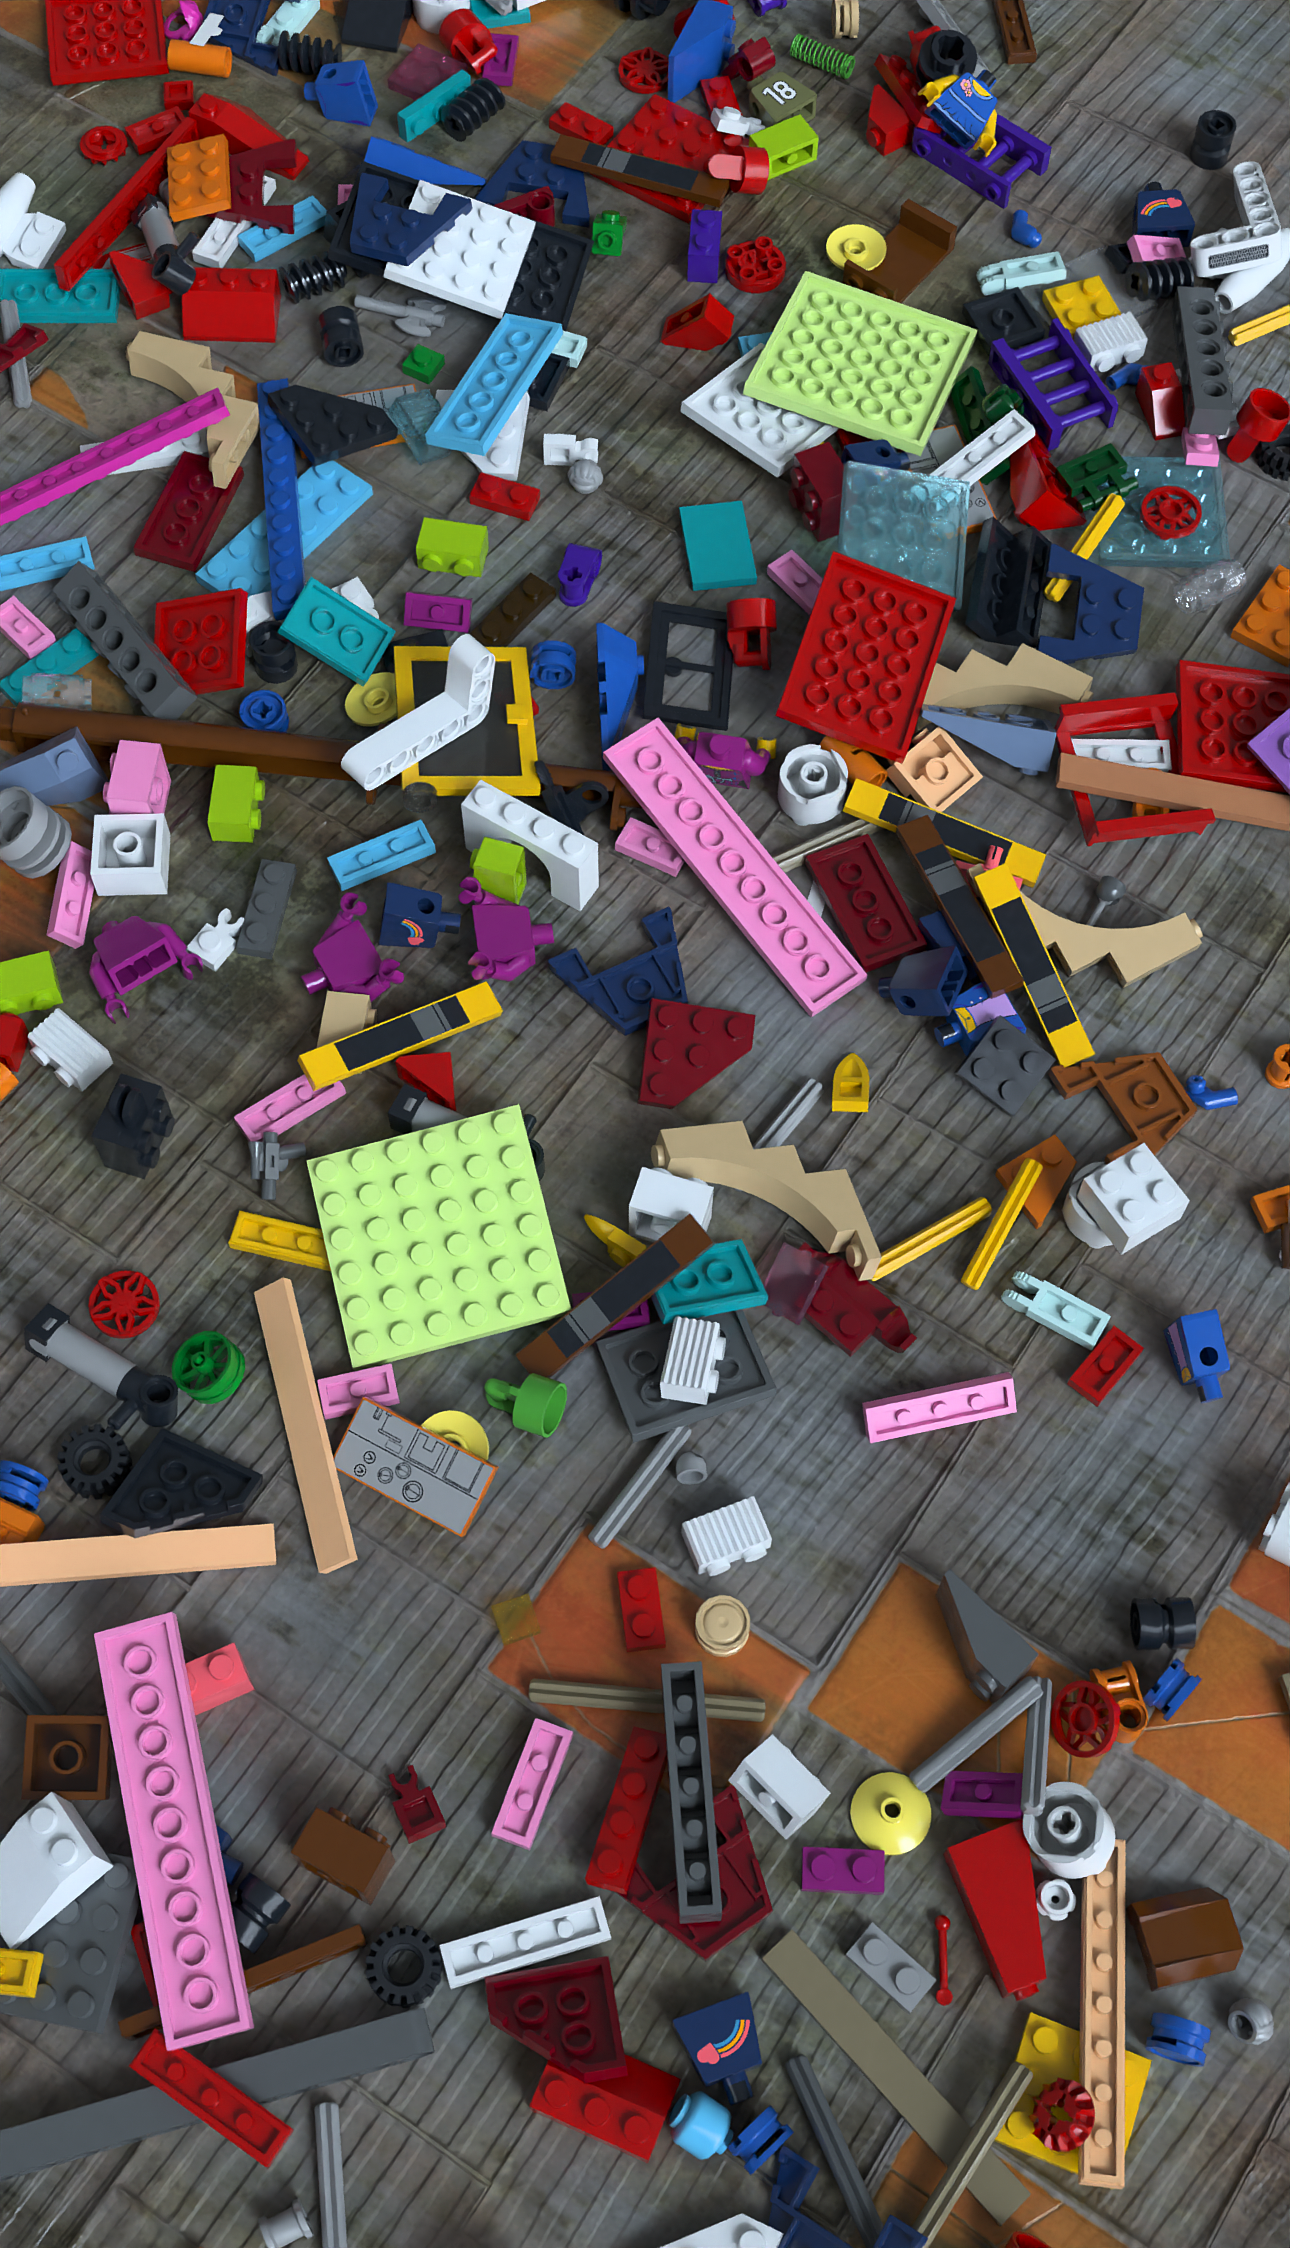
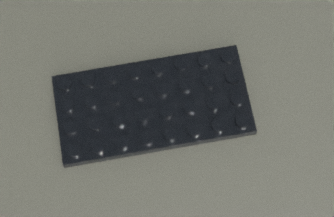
M362 161L330 245L327 259L384 278L387 261L351 252L350 237L360 175L363 172L387 178L389 189L381 203H388L389 205L409 209L419 180ZM535 221L534 232L503 316L505 313L560 323L562 324L563 331H566L594 241Z

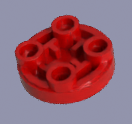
M761 236L755 241L743 242L728 248L725 273L729 282L737 289L747 293H765L775 289L783 281L786 260L783 253L773 245L771 238Z

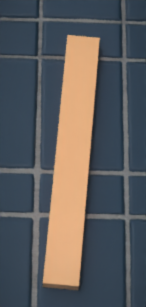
M283 1277L255 1291L254 1295L319 1573L327 1574L358 1559L290 1279Z
M274 1523L168 1531L139 1538H133L128 1535L0 1544V1587L276 1565Z
M1115 1839L1114 1849L1105 1869L1099 1874L1082 1878L1079 2084L1089 2092L1093 2100L1095 2121L1089 2137L1078 2147V2184L1114 2189L1125 2187L1126 1840Z

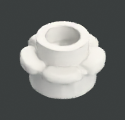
M1061 1879L1045 1880L1038 1886L1036 1902L1037 1909L1042 1915H1048L1053 1921H1061L1067 1918L1068 1912L1074 1910L1076 1897L1067 1882ZM1052 1896H1057L1059 1902L1053 1903L1051 1900Z

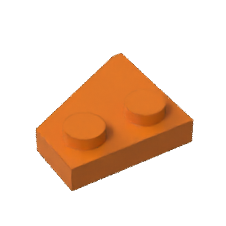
M1056 1135L1051 1136L1000 1167L995 1174L1008 1192L1026 1158L1034 1159L1042 1164L1043 1169L1021 1208L1036 1229L1042 1226L1045 1217L1077 1163Z

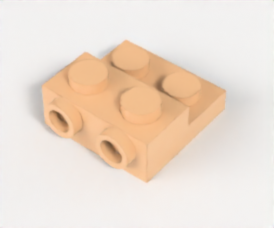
M940 726L931 733L925 728L911 740L915 746L907 752L903 763L888 759L892 766L886 770L888 777L905 798L911 794L918 803L943 812L983 778L945 729Z

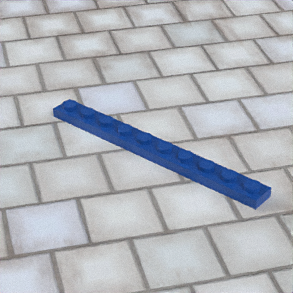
M288 378L257 384L272 611L276 621L284 620L306 585L295 441L267 403L268 393L290 387Z

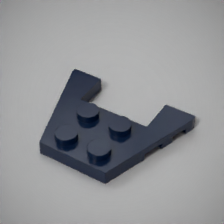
M209 0L203 22L210 13L224 17L218 25L222 32L218 36H210L208 42L213 45L230 47L232 55L272 76H277L280 68L277 53L278 46L256 42V36L263 25L270 0ZM285 0V1L300 3L301 0Z
M522 140L475 198L477 201L493 206L505 201L508 191L528 193L548 185L554 198L566 200L562 214L564 224L588 228L590 225L584 173L580 170L551 163L550 155L555 145Z
M362 172L350 237L351 252L408 267L435 243L434 238L442 231L448 232L455 226V220L461 214L467 216L472 211V201L469 198L445 193L433 215L389 205L388 203H381L389 189L388 179Z
M1051 544L1048 550L1045 576L1079 582L1072 640L1040 635L1037 642V650L1064 664L1075 663V661L1093 658L1097 660L1134 654L1138 648L1144 587L1058 545Z
M670 907L641 918V926L655 949L594 976L591 975L577 948H573L548 960L550 971L624 1036L647 1026L649 1002L652 998L688 1004Z
M783 2145L778 2158V2162L781 2163L776 2185L773 2184L770 2198L772 2208L768 2223L769 2227L784 2233L778 2248H854L799 2212V2207L820 2168ZM890 2214L873 2248H922L926 2244L928 2237Z

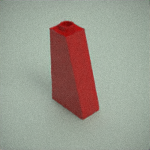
M1019 1819L950 1846L943 1854L1002 1998L1014 1995L1016 2001L1039 1993L1037 1985L1047 1978L1029 1843L1024 1835L1023 1819Z

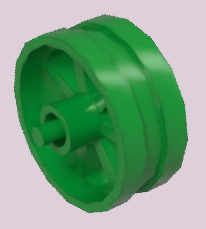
M203 1331L191 1336L176 1352L172 1363V1378L176 1382L177 1387L201 1404H214L225 1400L235 1392L245 1372V1357L240 1348L216 1331ZM216 1346H221V1347L214 1353V1347H216ZM228 1355L227 1362H221ZM198 1379L194 1389L192 1390L190 1388V1382ZM210 1380L212 1384L206 1387L208 1381Z

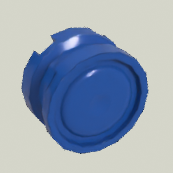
M548 640L540 642L532 648L530 678L534 679V684L546 689H562L570 686L575 681L576 651L572 646L561 641Z
M259 690L252 692L242 701L239 714L244 728L286 732L288 730L289 717L286 705L278 693L270 690Z
M0 1460V1497L19 1507H23L25 1504L29 1505L27 1510L35 1511L40 1503L38 1495L40 1492L45 1491L49 1480L41 1473L12 1461Z
M1178 1658L1173 1661L1143 1698L1144 1703L1149 1707L1154 1705L1157 1709H1162L1161 1712L1164 1714L1162 1718L1166 1721L1173 1716L1202 1680L1198 1675L1196 1677L1193 1675L1189 1676L1190 1673L1184 1669L1185 1664Z
M1153 2013L1150 2025L1154 2029L1152 2036L1147 2037L1146 2050L1178 2063L1197 2067L1204 2066L1206 2054L1203 2052V2047L1210 2040L1211 2030L1182 2017L1165 2013Z
M771 2105L727 2147L734 2157L740 2156L745 2162L743 2167L750 2176L794 2133L788 2124L782 2125L777 2120L778 2113ZM774 2136L777 2140L758 2158L756 2153Z

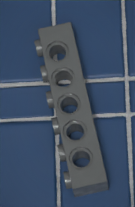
M1177 286L1171 316L1178 365L1181 373L1188 434L1226 435L1229 423L1235 421L1237 405L1232 403L1233 382L1228 380L1230 362L1225 361L1227 343L1222 341L1224 325L1223 321H1219L1220 301H1216L1214 288Z
M78 561L52 589L61 600L58 603L59 606L68 615L75 617L77 620L75 623L77 629L85 636L91 637L93 640L92 648L99 655L110 661L107 665L108 668L117 677L126 681L124 688L135 699L141 700L144 704L141 709L147 716L177 720L198 698L97 572Z
M702 1661L661 1664L679 1923L721 1921L722 1903Z

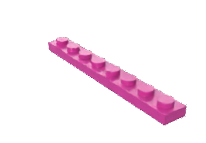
M217 387L0 492V526L10 521H15L37 508L45 507L50 502L66 494L74 493L79 488L95 480L103 479L108 474L124 466L132 465L135 461L153 452H158L164 447L182 438H187L193 433L230 416L219 388Z

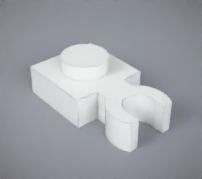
M724 107L723 110L713 108L710 118L717 131L739 136L751 135L765 129V126L761 125L762 121L760 119L745 118L739 110L732 107Z
M544 434V465L573 466L576 460L590 459L598 463V439L587 438L582 441H576V435Z
M358 577L331 589L379 620L377 611L373 609V598Z
M227 908L219 914L218 925L213 927L206 923L186 949L188 954L194 953L199 955L202 963L215 972L236 948L235 939L232 937L240 935L244 918L240 917L235 924H227L232 918L231 912Z

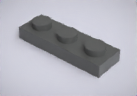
M267 859L261 860L236 946L238 954L272 959L297 873L295 864Z

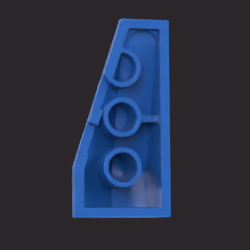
M371 136L364 162L431 184L486 185L487 178L450 164H444L442 161L430 156L417 154L412 149L375 136Z
M596 623L602 770L610 771L611 768L603 759V752L620 742L638 689V675H644L643 655H637L636 641L604 623Z

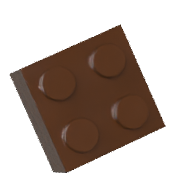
M27 1715L21 1800H42L50 1792L66 1800H109L113 1741L108 1716Z
M316 1807L293 1847L291 1854L300 1867L371 1906L395 1863V1859L390 1851L391 1846L386 1843L387 1838L368 1827L365 1828L363 1833L355 1829V1826L350 1823L352 1819L335 1808L330 1807L326 1813Z

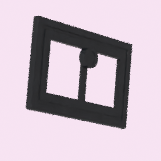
M654 601L642 719L655 720L659 718L662 722L722 731L728 730L733 652L727 636V612ZM669 623L716 629L715 665L708 666L682 662L677 657L666 659ZM683 669L714 674L711 711L662 704L665 674L670 677H677L682 673Z

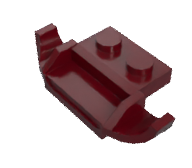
M806 1242L793 1254L797 1267L813 1284L795 1304V1310L851 1357L871 1336H874L887 1348L897 1353H903L917 1339L911 1333L908 1320L899 1305L896 1306L867 1280L858 1281L854 1269L846 1263L845 1259L830 1253L815 1251Z

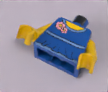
M982 70L977 78L966 72L961 77L952 74L936 79L933 82H928L917 93L919 96L921 94L925 95L928 99L926 104L928 108L924 112L965 150L974 144V150L980 147L985 151L984 156L988 157L996 146L994 136L997 113L994 108L998 100L990 92V89L996 83L995 76L988 70Z

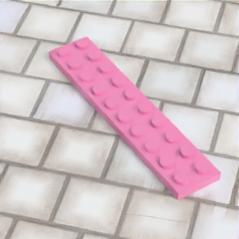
M659 718L651 721L603 752L604 761L811 1018L866 981L867 973Z
M169 1612L94 1633L167 2051L189 2047L253 2029L254 2024L176 1614Z

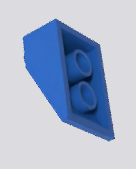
M699 0L668 57L669 101L677 102L700 87V80L714 78L720 74L727 60L734 55L735 44H732V37L736 28V20H733V6L713 0Z

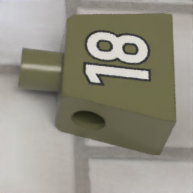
M778 72L767 80L759 76L747 83V88L750 90L749 113L752 118L760 119L762 121L761 125L765 126V129L801 114L806 122L815 118L817 94L784 72Z

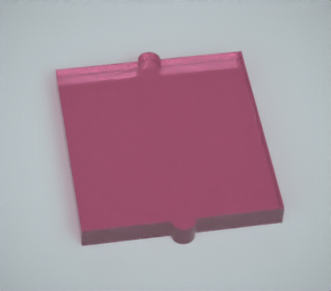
M784 1242L763 1283L769 1296L765 1306L772 1310L773 1315L777 1317L783 1316L793 1323L800 1325L829 1266L811 1257L812 1253L810 1251H800Z

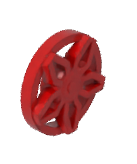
M645 47L643 50L633 51L621 58L618 76L622 85L628 90L640 94H652L668 86V73L662 81L660 79V75L668 72V58L662 53L654 51L651 47ZM624 68L629 71L626 77L623 73Z
M1162 486L1150 491L1143 499L1140 509V519L1143 524L1162 540L1183 538L1194 533L1202 516V508L1198 499L1189 491L1175 486ZM1169 495L1179 496L1182 499H1172ZM1155 498L1156 506L1147 508L1148 503ZM1192 507L1195 511V520L1188 514ZM1164 525H1170V529H1164Z
M118 1271L104 1276L98 1281L89 1298V1313L95 1326L102 1333L113 1338H131L143 1333L154 1323L160 1309V1298L155 1285L144 1274L135 1271ZM122 1279H128V1280L124 1283V1289H122L121 1286H120V1284L117 1283L116 1281L122 1280ZM136 1281H139L137 1288L134 1291L130 1290V1287ZM110 1285L116 1289V1292L110 1294L107 1292L106 1287ZM145 1285L151 1291L153 1300L140 1296L143 1294ZM102 1292L104 1298L109 1301H102L96 1306L98 1297ZM140 1303H145L152 1307L140 1308ZM105 1308L110 1309L108 1313L97 1314ZM136 1315H148L141 1324L133 1328ZM115 1317L114 1321L118 1330L105 1326L101 1321L112 1320ZM121 1320H128L125 1330L123 1329Z
M1074 1681L1066 1685L1054 1700L1051 1711V1725L1054 1736L1059 1745L1073 1756L1080 1758L1100 1756L1108 1752L1116 1740L1121 1710L1112 1694L1101 1684L1093 1681ZM1079 1689L1076 1698L1077 1703L1067 1702L1066 1699L1069 1695ZM1088 1692H1089V1699H1090V1700H1089V1702L1087 1703L1086 1698H1087V1694H1088ZM1098 1694L1102 1697L1105 1703H1098ZM1063 1707H1070L1069 1713ZM1108 1709L1109 1714L1102 1718L1100 1712ZM1061 1717L1070 1726L1068 1728L1067 1737L1065 1736V1733L1063 1731ZM1101 1724H1109L1108 1731ZM1095 1733H1099L1102 1742L1097 1740ZM1076 1735H1079V1739L1075 1742ZM1086 1742L1094 1747V1749L1089 1751L1080 1750Z

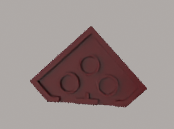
M652 998L649 1002L637 1104L673 1109L695 1091L721 1074L734 1062L748 1054L753 1045L756 1015Z
M609 1956L485 1977L489 2017L492 2025L584 2083L628 2076Z

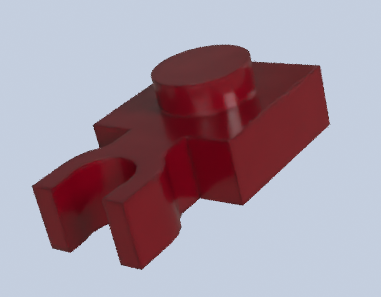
M413 1764L407 1767L411 1777L407 1784L397 1783L394 1773L388 1775L394 1792L402 1797L393 1802L392 1805L408 1844L446 1828L444 1817L430 1786L418 1791L419 1781Z

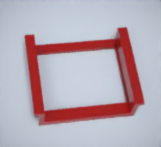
M1175 692L1060 705V716L1054 727L1057 732L1055 740L1059 754L1076 755L1070 736L1153 727L1156 740H1169L1172 769L1168 770L1167 773L1178 775V745L1170 723V719L1179 704ZM1163 746L1160 748L1161 754H1163ZM1070 790L1087 846H1092L1093 843L1186 832H1196L1201 835L1207 824H1212L1216 820L1213 809L1208 808L1096 821L1088 794Z

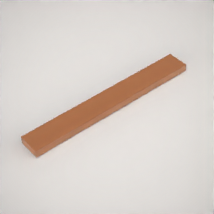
M1061 753L1058 758L1057 788L1179 811L1212 808L1216 818L1290 831V796L1067 753Z

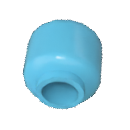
M702 2091L695 2092L690 2096L683 2094L674 2105L668 2117L667 2123L671 2126L670 2135L674 2143L700 2160L709 2158L715 2152L722 2154L733 2138L734 2132L729 2129L731 2113L725 2106Z

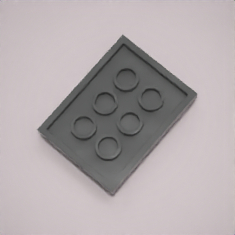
M743 1309L694 1318L697 1321L701 1319L704 1322L719 1323L720 1337L726 1338L723 1360H716L714 1370L719 1371L716 1393H709L706 1405L661 1398L660 1380L673 1323L662 1324V1321H658L596 1341L597 1351L633 1443L776 1396V1386Z

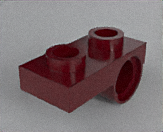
M765 36L756 42L751 38L739 46L738 52L727 60L729 65L721 75L729 76L730 82L740 75L746 81L751 82L772 69L776 63L775 55Z
M548 185L493 205L535 221L555 226L554 197Z

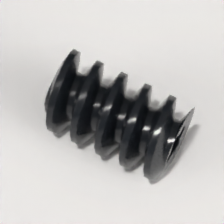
M287 30L282 31L280 35L277 53L280 65L286 71L292 69L296 73L303 71L306 75L314 73L315 76H318L323 65L342 62L341 43H338L335 49H333L331 39H327L324 47H322L320 37H316L313 45H311V37L307 34L304 35L302 43L297 32L293 33L291 40Z
M481 77L442 108L441 119L443 126L453 139L460 142L465 141L467 136L472 135L475 129H479L482 126V123L488 122L490 116H495L498 110L505 107V97L493 81Z
M328 251L322 252L321 259L317 255H313L310 258V264L306 259H301L299 261V268L296 264L289 263L287 271L281 266L279 267V273L287 294L298 304L300 303L299 293H303L307 300H310L311 289H314L319 296L322 295L323 285L330 292H333L334 281H337L341 288H345V278L347 277L346 265L327 259Z
M1184 257L1165 258L1164 260L1157 259L1154 261H1143L1142 263L1133 262L1128 266L1125 276L1127 294L1132 298L1136 296L1141 302L1148 299L1157 300L1159 297L1161 299H1167L1170 296L1174 298L1177 286L1194 287L1192 264L1190 260Z

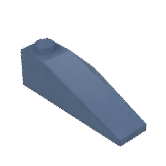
M922 705L920 713L923 718L1012 766L1019 767V772L1028 775H1038L1039 771L1048 772L1057 734L1049 720L1008 713L1005 715V720H1002L997 715L981 710L974 712L973 716H966L967 711L960 708Z
M77 726L0 764V792L14 786L23 787L39 798L46 806L83 801L103 791L105 782H110Z

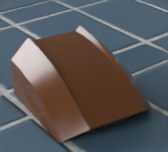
M1204 1887L1131 1903L1126 1908L1148 1972L1146 1976L1151 1992L1231 1972L1236 1969L1244 1947L1228 1898L1211 1888Z

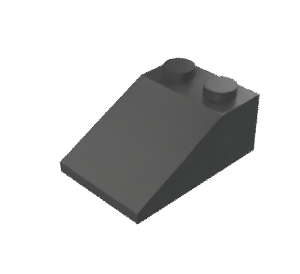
M949 1569L942 1578L936 1597L965 1676L971 1682L969 1684L970 1689L982 1701L987 1702L990 1700L994 1704L1028 1673L1039 1654Z

